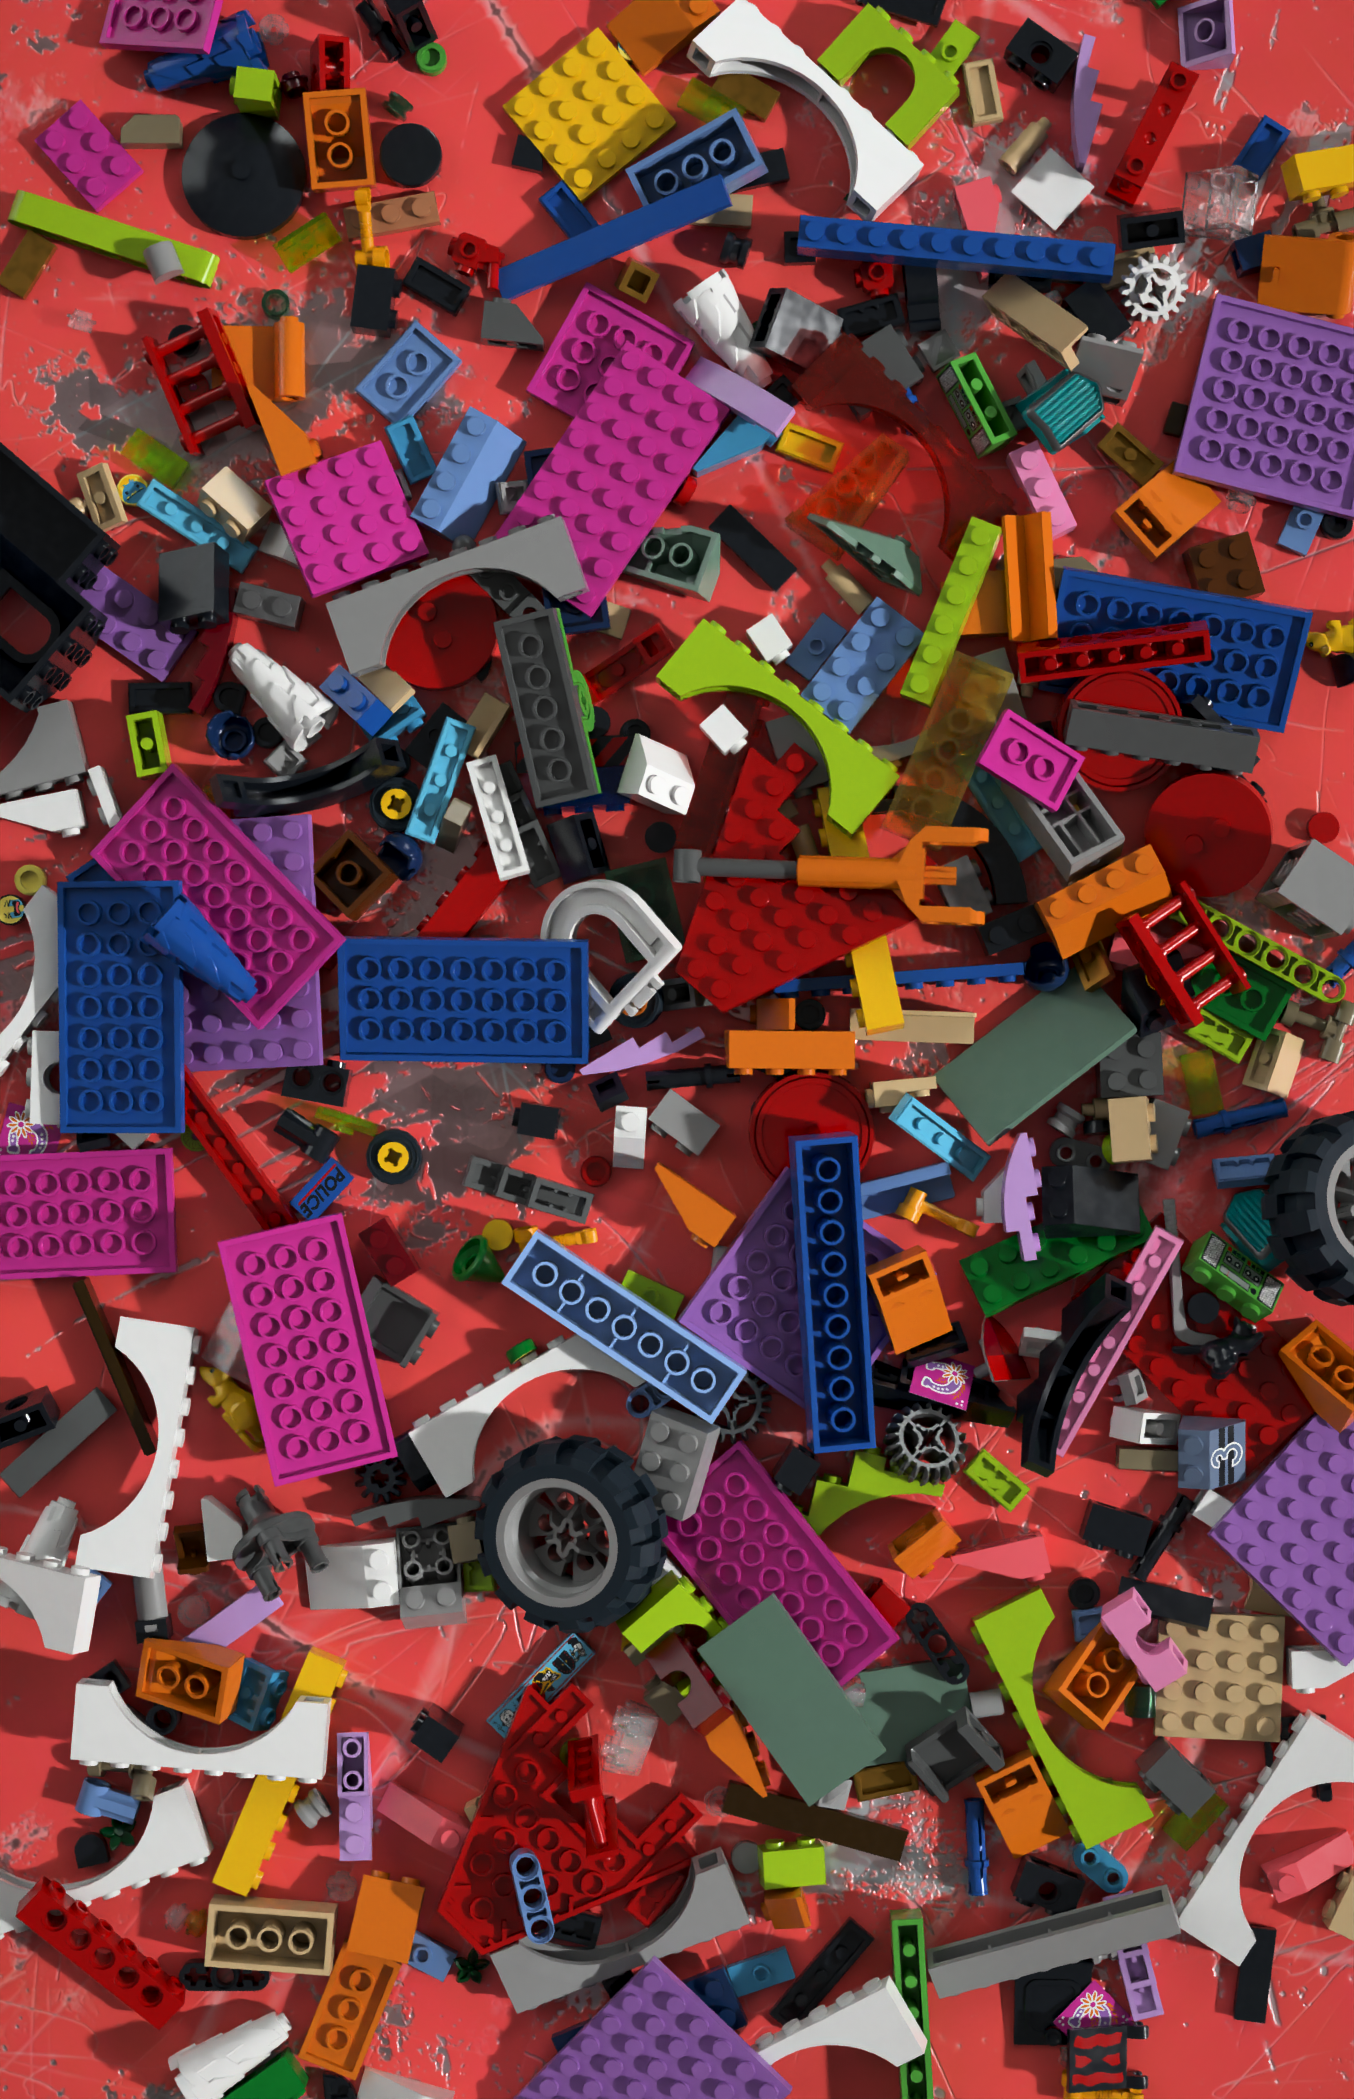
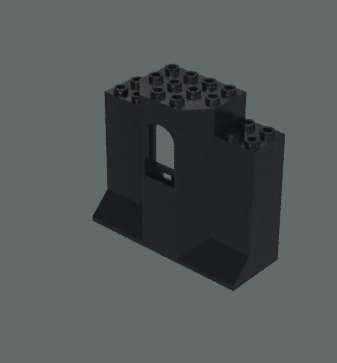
M0 442V601L12 588L45 616L51 624L49 640L45 646L33 654L25 655L20 653L0 636V695L11 705L27 713L54 695L57 690L62 691L72 679L70 675L78 666L80 668L83 667L92 657L91 651L95 648L108 618L80 593L83 590L90 589L95 584L99 571L104 566L107 567L115 561L118 556L117 550L121 546Z

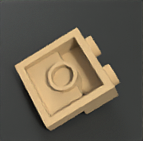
M936 1076L869 1082L870 1089H865L864 1091L868 1108L879 1107L880 1113H889L895 1109L906 1092H909L913 1097L930 1096V1089H937Z

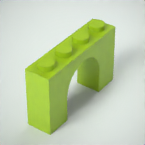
M868 3L817 59L818 66L825 69L833 81L842 87L858 68L873 56L891 54L903 59L914 73V88L905 103L885 123V129L892 131L897 140L910 150L959 97L960 89L957 87L959 81L948 70L941 72L934 65L937 62L936 59L926 49L923 48L919 51L912 44L914 41L913 37L904 28L900 27L897 30L889 22L891 17L880 6L874 8Z
M672 1570L651 1587V1592L637 1607L616 1620L621 1633L640 1653L645 1651L669 1629L681 1624H695L706 1629V1642L729 1626L722 1616L716 1617L713 1613L715 1608L704 1595L698 1598L694 1594L696 1588L685 1575L679 1578ZM700 1654L697 1656L700 1662L705 1661ZM714 1676L712 1680L716 1686L721 1685L723 1687L718 1678ZM685 1678L676 1684L684 1698L687 1697L691 1689L690 1678Z

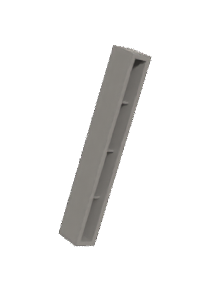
M1165 1884L927 1949V1967L938 1997L941 1999L948 1996H957L963 1992L978 1988H986L1000 1982L1016 1980L1033 1973L1046 1972L1059 1966L1075 1964L1081 1960L1096 1956L1108 1955L1118 1950L1138 1947L1141 1944L1155 1940L1167 1939L1181 1934V1929L1174 1902L1168 1886Z

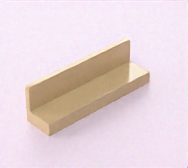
M1004 274L982 296L993 317L1070 372L1080 363L1071 346L1088 331L1087 325L1019 277Z
M861 1008L850 1009L849 1031H855V1040L974 1044V1024L977 1013L902 1010L904 1018L903 1029L866 1036L865 1027L859 1028L856 1017V1010Z

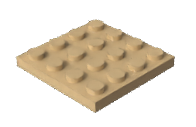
M1211 1612L1207 1632L1158 1620L1157 1643L1171 1637L1188 1661L1187 1674L1155 1693L1154 1736L1280 1742L1285 1617L1283 1615Z

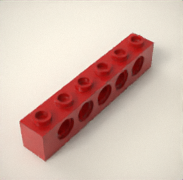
M1206 620L1017 643L1021 684L1212 660L1210 634Z
M43 1876L19 1901L15 1917L158 2030L184 2005L186 1989L179 1978L169 1976L161 1969V1966L155 1959L144 1956L137 1950L136 1945L130 1939L120 1937L106 1920H99L90 1913L85 1903L80 1900L75 1901L57 1881H50L47 1877ZM59 1910L63 1914L60 1916L52 1915L49 1911ZM82 1929L86 1931V1934L78 1935L73 1930ZM106 1948L110 1953L103 1954L98 1952L97 1949ZM130 1967L134 1971L127 1973L122 1971L121 1968ZM154 1986L158 1990L148 1991L145 1987Z

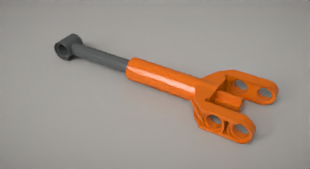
M925 826L893 858L799 855L797 861L702 857L701 850L674 849L672 881L678 883H701V876L796 879L798 886L892 890L922 924L984 926L985 912L975 911L971 907L921 905V902H924L925 885L956 886L957 867L926 866V849L923 848V845L975 847L978 844L989 842V829Z

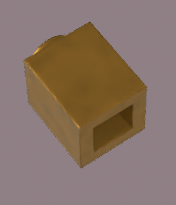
M628 256L614 285L618 290L646 303L660 274L656 270Z

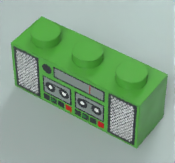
M976 352L950 361L936 376L978 459L1003 449L1018 435Z
M1209 1231L1193 1242L1181 1269L1190 1275L1194 1281L1205 1286L1216 1294L1220 1300L1231 1305L1245 1318L1250 1319L1254 1323L1273 1313L1284 1287L1281 1281L1212 1231Z

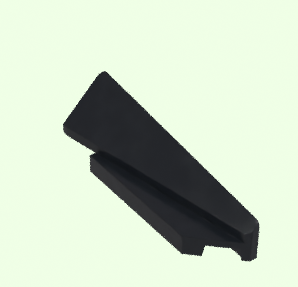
M905 1358L902 1360L900 1369L877 1359L871 1366L874 1406L901 1410L906 1406L911 1409L912 1405L918 1402L923 1409L930 1402L932 1410L942 1406V1414L945 1416L953 1413L952 1419L1005 1428L1010 1426L1016 1414L1014 1406L1009 1407L999 1397L1000 1390L990 1381L973 1377L965 1411L910 1393L915 1367L909 1369Z

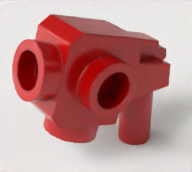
M466 232L459 234L458 238L453 237L447 254L452 257L456 265L455 271L466 277H472L474 273L478 274L479 270L487 272L486 290L497 291L499 267L502 266L505 253L500 252L499 247L488 244L485 239Z
M861 261L862 264H860L859 268L853 270L856 288L862 287V291L867 295L870 294L871 299L889 295V291L894 286L892 265L881 262Z

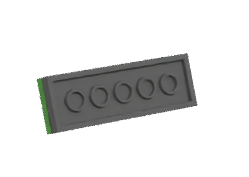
M549 608L493 622L536 808L601 794V787L588 732H592L594 729V708L584 676L579 670H573L560 609Z

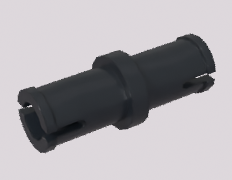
M364 0L356 6L355 11L360 15L370 31L369 37L372 41L376 40L387 61L393 63V61L400 59L406 52L392 33L390 22L383 19L373 0Z

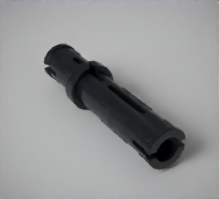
M711 1063L704 1064V1067L646 1071L647 1091L706 1085V1088H713V1084L740 1083V1075H734V1068H726V1065L711 1066Z
M1180 1492L1177 1493L1176 1498L1165 1515L1161 1514L1158 1518L1160 1523L1148 1540L1143 1557L1138 1556L1132 1567L1129 1568L1128 1571L1131 1574H1135V1577L1146 1582L1147 1577L1175 1533H1180L1182 1530L1180 1525L1195 1505L1194 1501L1189 1500L1188 1497Z

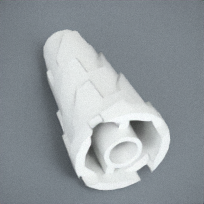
M724 268L687 292L688 296L678 299L673 304L677 313L733 372H736L762 389L773 381L770 377L773 371L765 356L749 348L754 329Z
M237 643L228 652V664L231 666V670L251 693V698L265 712L269 722L293 751L300 752L309 748L322 737L319 733L324 726L328 730L334 723L339 712V706L309 682H303L284 665L281 667L267 654L259 649H255L249 643Z
M61 1496L58 1497L57 1501L51 1500L49 1506H46L31 1534L27 1535L19 1552L35 1554V1559L40 1561L47 1558L63 1561L62 1566H65L70 1553L68 1548L78 1522L77 1515L79 1511L74 1509L76 1502ZM0 1580V1606L7 1609L10 1607L18 1614L35 1619L22 1598L9 1585Z
M273 2011L254 2021L251 2019L224 2034L221 2032L198 2045L194 2043L176 2052L168 2058V2064L171 2071L178 2068L181 2072L174 2079L185 2099H221L224 2096V2092L245 2077L244 2074L269 2057L271 2051L289 2037L288 2031L292 2027L283 2012L278 2015Z

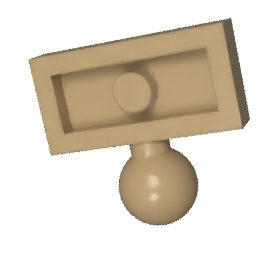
M99 463L76 474L85 499L74 497L69 499V502L87 517L90 512L93 522L104 532L128 522L108 463Z

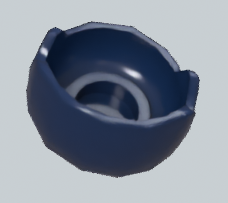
M231 710L215 714L207 724L206 738L209 746L221 758L227 760L242 759L250 753L255 745V731L246 717L235 714Z
M396 832L387 835L379 843L383 847L378 856L400 877L401 881H409L420 870L423 863V855L418 843L412 837Z
M1045 941L1032 946L1029 959L1026 962L1023 961L1024 980L1032 989L1037 991H1053L1061 986L1069 976L1068 958L1062 960L1053 942Z

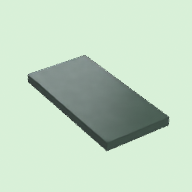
M1074 966L1070 969L1067 980L1061 986L1050 992L1041 991L933 1076H936L937 1085L989 1147L1138 1031L1136 1026L1101 987L1092 993L1085 991Z
M774 1593L697 1649L809 1807L886 1752V1748Z
M950 1657L937 1659L940 1665L944 1661L947 1662L950 1670L947 1672L949 1677L956 1676L957 1679L962 1677L960 1671L963 1669V1665L961 1663L955 1665ZM931 1660L865 1669L842 1687L886 1748L884 1754L867 1766L905 1761V1745L964 1706L971 1712L967 1680L958 1685L947 1683Z

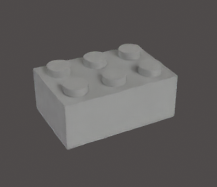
M667 1405L651 1411L634 1472L639 1477L647 1473L657 1489L658 1494L652 1497L656 1510L664 1509L667 1516L679 1521H684L696 1514L721 1430L720 1426L710 1424L705 1420Z

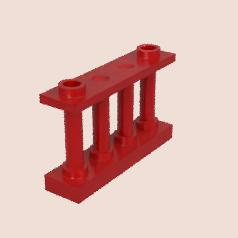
M1173 61L1170 62L1104 195L1133 208L1199 74Z
M208 307L196 312L200 320L197 323V327L168 341L158 344L157 339L149 336L141 338L145 346L142 349L143 355L150 366L153 365L180 429V443L187 453L189 452L190 455L197 457L205 455L200 443L238 425L253 432L262 429L261 422L247 389L248 384L217 311ZM202 338L209 341L212 351L209 352L210 356L178 371L170 372L164 356ZM214 367L221 370L225 379L222 381V385L190 400L182 401L176 385ZM226 396L233 398L237 408L234 410V414L195 431L188 414Z
M1185 880L1171 885L1170 889L1173 898L1144 918L1135 913L1115 923L1116 928L1181 1031L1196 1027L1203 1022L1204 1018L1200 1013V1009L1227 989L1232 994H1236L1251 988L1247 981L1246 972L1241 966L1237 965L1199 904L1196 892ZM1179 909L1188 926L1162 944H1157L1150 933V928ZM1196 936L1205 952L1178 971H1174L1167 961V955ZM1212 962L1222 978L1196 997L1191 998L1184 988V981Z
M596 1734L568 1741V1792L571 1803L580 1802L584 1804L586 1858L588 1862H605L612 1859L615 1855H619L616 1799L615 1797L604 1799L602 1756L599 1736Z

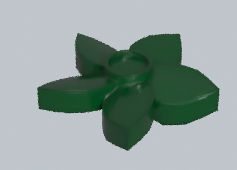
M112 1819V1827H105L99 1830L101 1835L111 1838L109 1843L111 1851L118 1848L120 1843L125 1846H134L135 1844L131 1832L135 1828L136 1821L131 1825L125 1822L122 1824L121 1821Z
M474 1947L469 1952L467 1959L464 1957L453 1959L458 1969H460L457 1973V1983L466 1982L470 1977L474 1982L480 1983L482 1976L479 1970L485 1969L490 1964L489 1960H478V1954Z

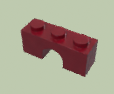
M673 1632L647 1653L645 1657L660 1680L672 1687L681 1680L690 1678V1692L677 1705L693 1730L706 1736L735 1713L729 1705L732 1699L721 1685L716 1686L712 1680L715 1674L705 1661L700 1662L696 1656L698 1648L688 1636L682 1638Z

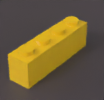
M1354 144L1298 153L1281 165V170L1289 201L1302 200L1305 204L1317 201L1321 196L1330 195L1331 199L1347 195L1349 191H1354Z

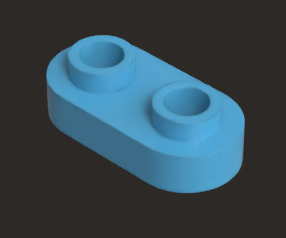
M1082 1841L1075 1844L1072 1857L1076 1866L1100 1888L1108 1893H1117L1126 1887L1128 1883L1126 1868L1102 1845L1097 1844L1086 1850ZM1086 1853H1094L1095 1857L1092 1861L1087 1862L1084 1860ZM1109 1874H1118V1879L1115 1882H1109L1107 1880Z

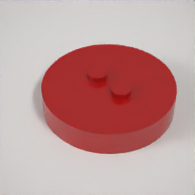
M420 566L414 567V568L410 569L409 572L414 571V570H416V569H419V568H421V567H420ZM469 574L448 580L427 592L407 611L397 626L389 645L386 665L393 672H397L409 685L427 691L452 690L474 680L487 667L498 644L493 622L499 620L496 608L488 592Z
M1137 669L1081 676L1067 690L1059 705L1055 723L1056 739L1065 744L1063 732L1070 699L1182 716V712L1175 695L1168 686L1148 670ZM1088 748L1087 751L1074 750L1085 757L1078 771L1084 781L1096 788L1107 791L1123 792L1144 787L1158 779L1171 766L1163 763L1162 759L1156 758L1141 761L1132 758L1131 754L1119 753L1118 756H1109L1101 753L1099 749Z
M1197 770L1176 778L1158 795L1147 816L1144 834L1145 846L1151 844L1170 885L1185 880L1194 889L1197 896L1218 897L1241 889L1260 872L1271 848L1273 823L1264 798L1248 781L1222 770Z
M816 1069L815 1075H797V1070L780 1076L762 1091L753 1106L748 1128L753 1156L762 1172L773 1183L786 1166L790 1168L788 1136L851 1131L858 1136L861 1172L870 1158L875 1135L873 1117L861 1093L843 1077L828 1075V1071Z

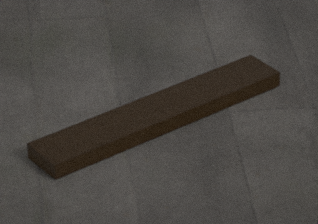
M90 1278L82 1279L73 1283L72 1286L144 1455H151L157 1451L158 1438L122 1353L115 1348L116 1339Z
M729 1780L721 1806L722 1813L899 1862L908 1836V1830L905 1828L837 1809L818 1807L815 1804L809 1807L804 1800L767 1790V1797L763 1798L748 1784Z

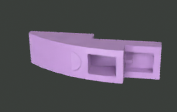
M1027 1132L1017 1133L1006 1160L1001 1189L1003 1231L1006 1233L1016 1231L1021 1260L1024 1262L1037 1260L1036 1252L1041 1251L1038 1233H1032L1030 1221L1035 1220L1032 1202H1027L1026 1197L1038 1195L1037 1188L1042 1187L1039 1169H1033L1031 1157L1036 1156V1148L1033 1137L1028 1138Z
M369 1732L337 1733L340 1861L372 1860L373 1796Z

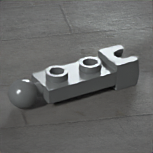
M459 535L452 542V551L462 547H467V550L476 547V542L469 535ZM497 572L469 574L488 592L490 597L510 618L523 615V611L527 608H531L536 612L545 610V607L514 575Z

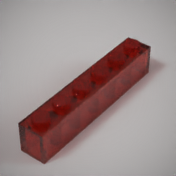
M727 691L723 704L748 731V735L744 738L748 743L735 755L729 752L724 756L710 741L687 814L684 816L674 845L675 849L701 850L702 857L708 858L711 857V854H714L719 840L718 834L721 825H724L731 796L734 795L741 767L744 765L748 750L750 749L748 747L752 736L758 738L764 720L759 719L762 707L768 708L770 705V701L754 695Z

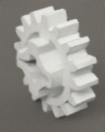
M1150 253L1149 261L1139 256V265L1135 267L1129 264L1130 275L1121 276V279L1126 282V286L1119 288V292L1126 295L1121 300V303L1125 307L1130 306L1127 312L1131 316L1138 314L1137 319L1143 323L1148 316L1153 324H1157L1158 316L1160 315L1167 321L1169 320L1168 312L1170 310L1176 313L1180 311L1176 303L1178 301H1186V298L1181 295V291L1188 289V285L1185 282H1181V280L1187 275L1184 271L1178 270L1180 266L1175 260L1170 262V258L1165 254L1158 259L1155 253ZM1155 268L1164 269V270H1166L1168 273L1165 274V273L1163 272V273H1161V274L1158 275V274H1156V273L1154 272L1153 269H1155ZM1152 281L1157 284L1155 286L1156 292H1154L1156 297L1150 293L1152 291ZM1150 302L1154 308H1145L1139 304L1142 303L1144 305Z

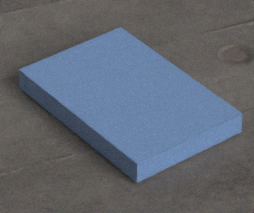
M414 320L356 386L354 391L391 424L409 415H413L415 418L463 362L418 321Z

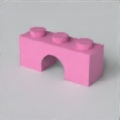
M1036 440L1010 452L1005 462L1017 487H1021L1025 492L1032 512H1051L1052 540L1072 532L1077 523L1038 441Z
M1133 1586L1102 1606L1100 1622L1104 1630L1109 1635L1114 1634L1119 1641L1118 1646L1123 1656L1127 1660L1132 1659L1137 1666V1674L1145 1685L1150 1684L1156 1693L1187 1674L1188 1661L1171 1637L1159 1643H1148L1139 1636V1630L1150 1624L1152 1611Z

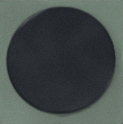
M406 123L393 128L384 137L380 147V162L387 177L398 187L403 189L417 188L428 184L441 172L442 149L437 137L431 130L419 124Z

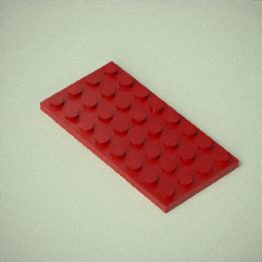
M1159 1212L1149 1222L1152 1229L1157 1225L1165 1230L1164 1214L1162 1212ZM1178 1230V1237L1184 1240L1179 1250L1180 1266L1182 1269L1192 1243ZM1143 1247L1106 1263L1071 1299L1074 1300L1105 1273L1124 1281ZM1181 1270L1186 1325L1190 1330L1223 1338L1230 1335L1234 1318L1237 1316L1241 1321L1255 1325L1256 1333L1262 1332L1265 1336L1262 1338V1342L1249 1355L1238 1358L1237 1366L1227 1378L1220 1380L1210 1376L1208 1369L1201 1364L1197 1355L1181 1356L1171 1351L1173 1346L1191 1345L1181 1341L1173 1332L1169 1272L1167 1271L1122 1352L1183 1415L1246 1419L1247 1477L1315 1411L1278 1355L1279 1350L1287 1342L1264 1318L1256 1323L1245 1318L1239 1311L1225 1301L1220 1300L1216 1294L1205 1286L1194 1281L1183 1270ZM1207 1292L1217 1299L1219 1313L1212 1322L1201 1324L1189 1317L1186 1305L1188 1299L1193 1294Z

